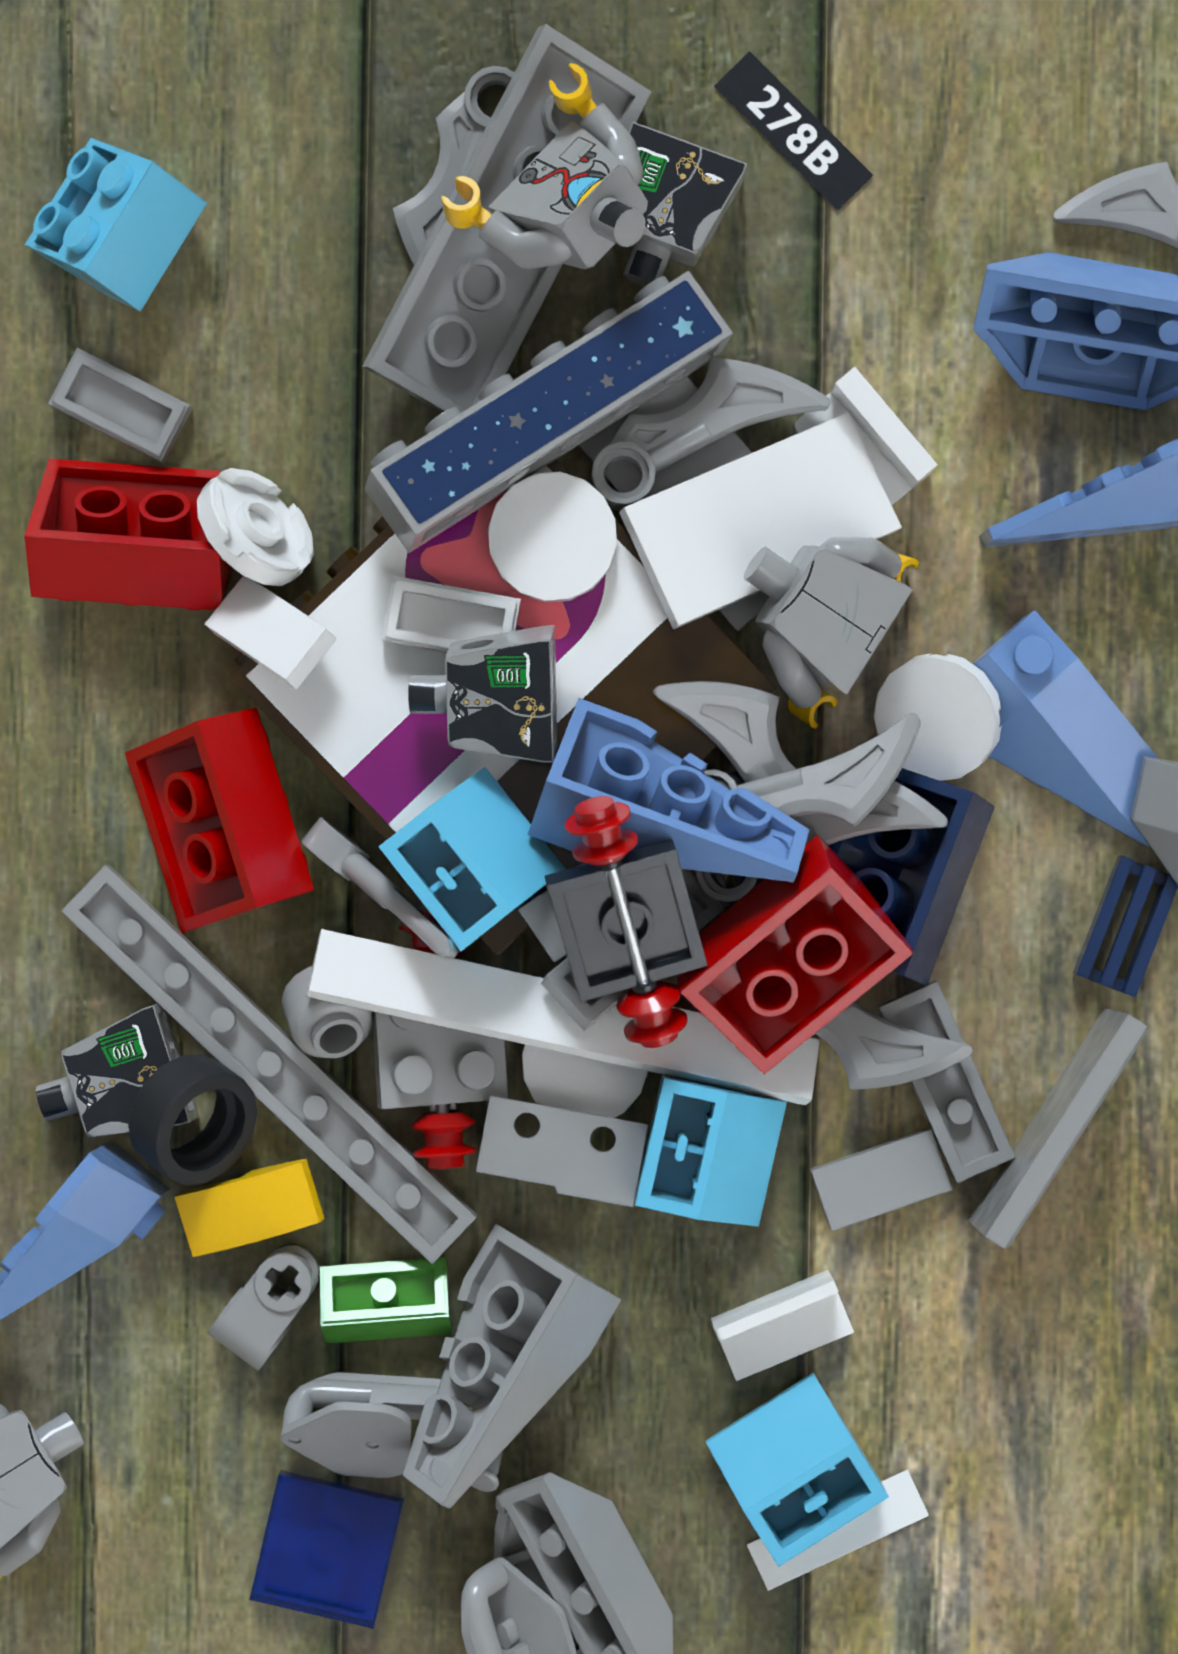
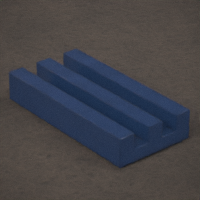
M1117 856L1072 974L1136 997L1178 888L1170 874L1158 871L1151 866L1140 864L1125 856ZM1131 874L1138 877L1103 971L1093 968L1094 962L1127 876ZM1152 883L1159 885L1158 892L1125 978L1116 977Z

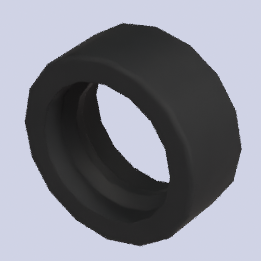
M202 1054L180 1056L160 1066L142 1085L135 1098L128 1125L132 1147L144 1161L169 1180L184 1185L206 1183L226 1172L245 1151L253 1136L258 1113L255 1095L242 1077L219 1061ZM215 1089L216 1101L214 1112L206 1127L191 1142L180 1148L171 1149L172 1127L180 1112L193 1098L208 1090Z

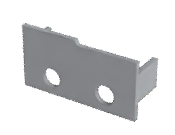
M490 1095L476 1172L555 1186L558 1194L633 1207L648 1124ZM531 1113L538 1118L540 1128L533 1137L525 1138L516 1132L514 1122L520 1114ZM598 1127H608L615 1134L616 1142L608 1151H598L591 1145L590 1136Z

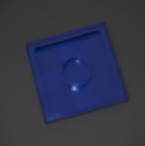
M281 1470L277 1478L249 1600L374 1629L404 1499Z

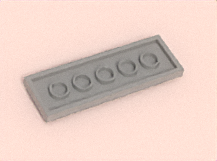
M547 24L539 26L461 176L471 178L477 183L480 189L482 207L492 214L488 206L571 120L580 124L583 119L579 114H567L557 107L549 86V81L552 80L558 90L566 94L573 93L580 87L570 73L568 67L570 63L577 64L584 69L592 89V100L597 106L604 103L628 132L632 122L638 120L652 91ZM455 186L449 200L456 205L467 204L469 201L464 200L459 195ZM443 211L362 367L441 413L452 407H457L460 413L480 401L478 394L482 389L507 373L562 264L528 270L521 268L479 238L478 234L481 230L476 226L467 229H458L451 226L447 222Z

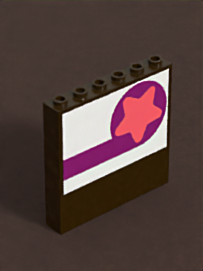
M557 459L534 473L563 472L572 475ZM506 492L410 553L407 552L382 516L372 528L378 534L376 538L361 552L354 546L349 548L329 567L326 572L332 578L329 583L315 596L307 590L290 604L327 628L337 638L298 689H294L242 652L234 660L240 668L230 676L386 840L430 805L484 767L488 769L531 824L553 762H538L453 748L448 744L447 714H410L408 701L410 675H446V653L381 640L393 576L521 599L516 630L555 625L558 735L556 754L578 698L642 721L658 732L654 740L655 742L683 759L691 753L703 760L717 745L688 719L654 696L653 690L657 686L680 682L708 681L737 684L768 693H773L777 687L707 615L673 630L630 535L616 520L617 548L609 570L593 590L571 601L549 603L520 594L501 578L490 556L488 527L495 505ZM544 841L566 869L573 868L580 863L574 859L572 851ZM516 908L480 936V938L498 956L529 925Z

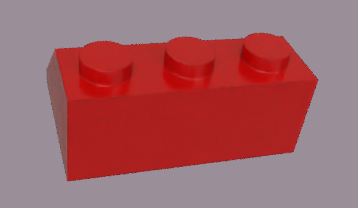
M49 458L24 535L31 597L59 599L62 601L78 600L118 603L127 606L146 605L185 608L193 611H215L226 597L232 566L221 558L207 540L198 520L197 498L203 487L222 471Z
M257 707L197 720L125 752L181 933L274 905L315 890L309 874L308 862L296 833L289 810L288 799L283 791L270 751L269 739L264 731Z
M817 835L805 845L794 882L764 879L699 933L708 966L678 974L676 979L680 993L765 1075L913 955L914 952L859 877Z

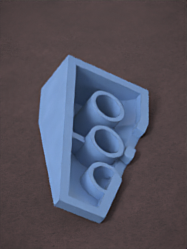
M1178 439L1157 448V451L1140 459V463L1130 467L1129 464L1118 466L1082 485V489L1072 494L1070 491L1064 492L989 527L979 536L983 546L994 547L1178 528Z
M1034 610L1021 618L972 663L986 674L998 692L1001 710L999 711V727L1002 726L1000 739L988 758L1007 766L1030 782L1053 792L1079 807L1083 812L1148 847V842L1131 821L1130 814L1143 756L1159 758L1079 658Z
M578 698L545 782L527 835L573 851L575 845L582 840V836L569 834L565 829L566 820L575 813L574 809L579 803L593 797L608 796L613 798L614 802L624 803L630 808L631 815L621 824V829H629L637 834L638 843L632 850L673 839L681 869L794 882L810 829L746 788L730 790L704 773L708 765L691 753L682 759L654 741L658 732L642 721Z
M113 1141L91 1151L34 1219L40 1226L38 1228L34 1226L12 1247L1 1261L3 1270L0 1273V1320L120 1246L133 1233L143 1240L167 1212L159 1202L170 1189Z

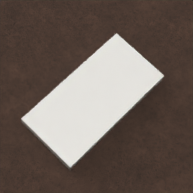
M849 412L628 505L619 512L673 630L761 592V590L744 579V573L753 557L765 546L791 563L803 545L820 547L832 537H860L879 540L902 528Z

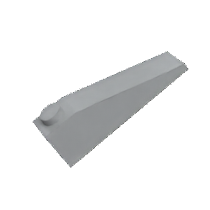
M495 1224L463 1279L457 1300L464 1303V1307L454 1338L445 1337L439 1358L447 1362L438 1392L425 1401L403 1472L405 1478L439 1504L449 1509L586 1360L621 1302V1299L498 1224Z

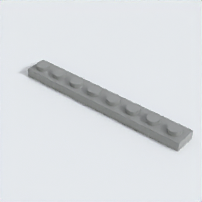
M104 865L63 908L62 912L221 1064L242 1077L254 1092V1095L431 1264L476 1219L477 1214L430 1169H427V1166L417 1157H413V1153L309 1054L304 1053L278 1024L110 865Z

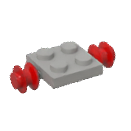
M429 911L424 912L436 923H438ZM398 926L399 930L412 935L413 948L411 949L436 954L408 926ZM457 948L459 952L454 958L459 959L464 955V951H460ZM372 1011L377 1107L379 1109L429 1106L430 1111L436 1112L424 1113L411 1124V1128L423 1132L425 1135V1146L413 1152V1157L426 1158L427 1169H449L465 1166L464 1155L476 1153L477 1148L463 1143V1130L475 1124V1120L462 1111H449V1109H456V1103L489 1101L490 1095L508 1098L504 1040Z

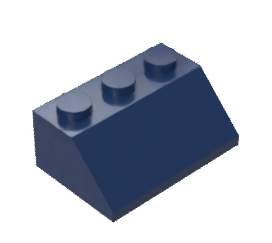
M902 768L894 781L914 791L943 813L948 819L947 827L874 832L838 841L828 846L859 877L911 946L914 954L895 968L892 973L928 985L995 806L972 791Z

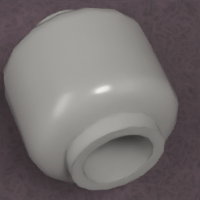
M309 966L291 979L282 995L283 1014L292 1038L304 1053L313 1057L339 1058L353 1052L369 1035L373 1024L372 1011L306 997L312 966Z

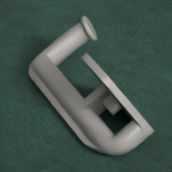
M335 1372L316 1378L299 1386L289 1396L284 1410L280 1440L286 1446L340 1475L391 1478L402 1475L412 1446L411 1419L420 1420L425 1401L434 1394H437L441 1379ZM313 1408H322L318 1411L313 1412ZM503 1451L471 1485L472 1487L485 1492H492L497 1489L499 1485L497 1475Z
M500 1557L495 1558L477 1569L467 1579L462 1590L460 1604L461 1633L467 1654H577L563 1608L509 1561Z

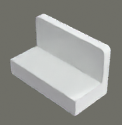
M856 367L840 378L834 384L831 392L826 395L831 402L826 411L805 413L794 424V430L798 434L849 412L892 506L930 475L938 465Z
M828 1270L711 1318L718 1341L721 1343L736 1381L854 1333L839 1297L835 1281Z

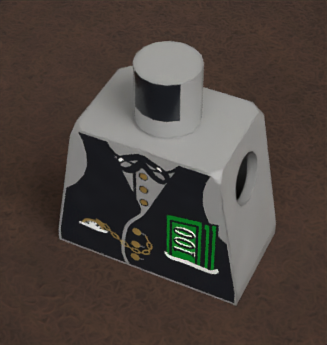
M632 122L629 133L634 138L638 147L644 171L643 179L638 186L646 197L648 205L647 211L643 214L645 217L644 233L640 240L633 245L623 276L631 282L645 287L663 276L669 259L688 266H695L741 188L747 163Z
M544 625L456 641L450 644L446 653V675H410L408 684L410 714H447L449 746L457 749L531 761L554 762L558 746L555 625Z
M159 1004L145 1007L62 1050L61 1055L67 1076L36 1086V1096L41 1113L47 1122L79 1113L88 1137L129 1132L128 1125L132 1104L142 1085L160 1066L180 1057L166 1010ZM194 1098L183 1108L173 1126L189 1123L199 1117Z

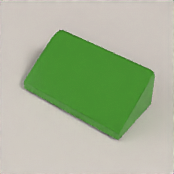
M440 1257L433 1264L427 1259L321 1266L320 1324L325 1341L327 1343H342L450 1334L452 1332L447 1258Z

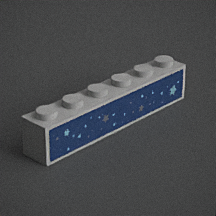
M687 271L670 283L665 276L657 278L634 297L636 304L620 314H617L614 308H611L591 320L582 330L585 336L567 347L562 341L551 344L532 359L530 364L533 368L515 380H513L510 374L500 376L481 390L478 394L480 401L462 413H460L457 407H452L429 422L424 429L427 435L408 447L403 440H400L378 453L371 461L373 468L370 470L364 490L407 552L410 553L508 491L512 485L533 475L710 362L711 358L718 357L733 332L692 274Z

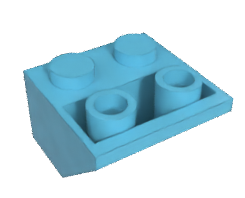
M90 138L86 146L80 149L70 160L66 172L67 177L52 201L44 205L38 212L34 220L33 232L25 245L106 296L141 312L207 205V202L155 162Z
M486 767L430 805L379 846L380 850L460 951L468 947L545 886V875L566 869L543 840L527 835L531 824Z
M662 1074L635 1194V1206L697 1220L759 1227L787 1101Z
M814 1373L806 1376L706 1440L707 1446L741 1508L778 1567L889 1498L881 1479Z

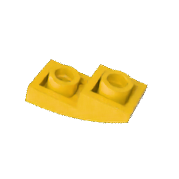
M307 1158L254 1169L240 1178L186 1189L174 1197L192 1257L269 1239L320 1223L325 1219Z

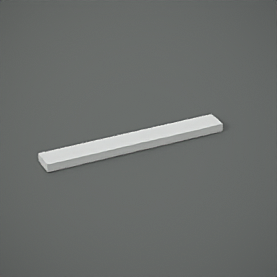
M321 929L306 997L796 1104L807 1105L812 1100L820 1039L810 1037L764 1075L699 1012L681 1009L687 1014L688 1022L684 1029L678 1033V1037L665 1046L646 1048L640 1043H633L625 1038L624 1027L632 1018L619 1014L616 1005L587 1030L583 1031L541 984L544 978Z

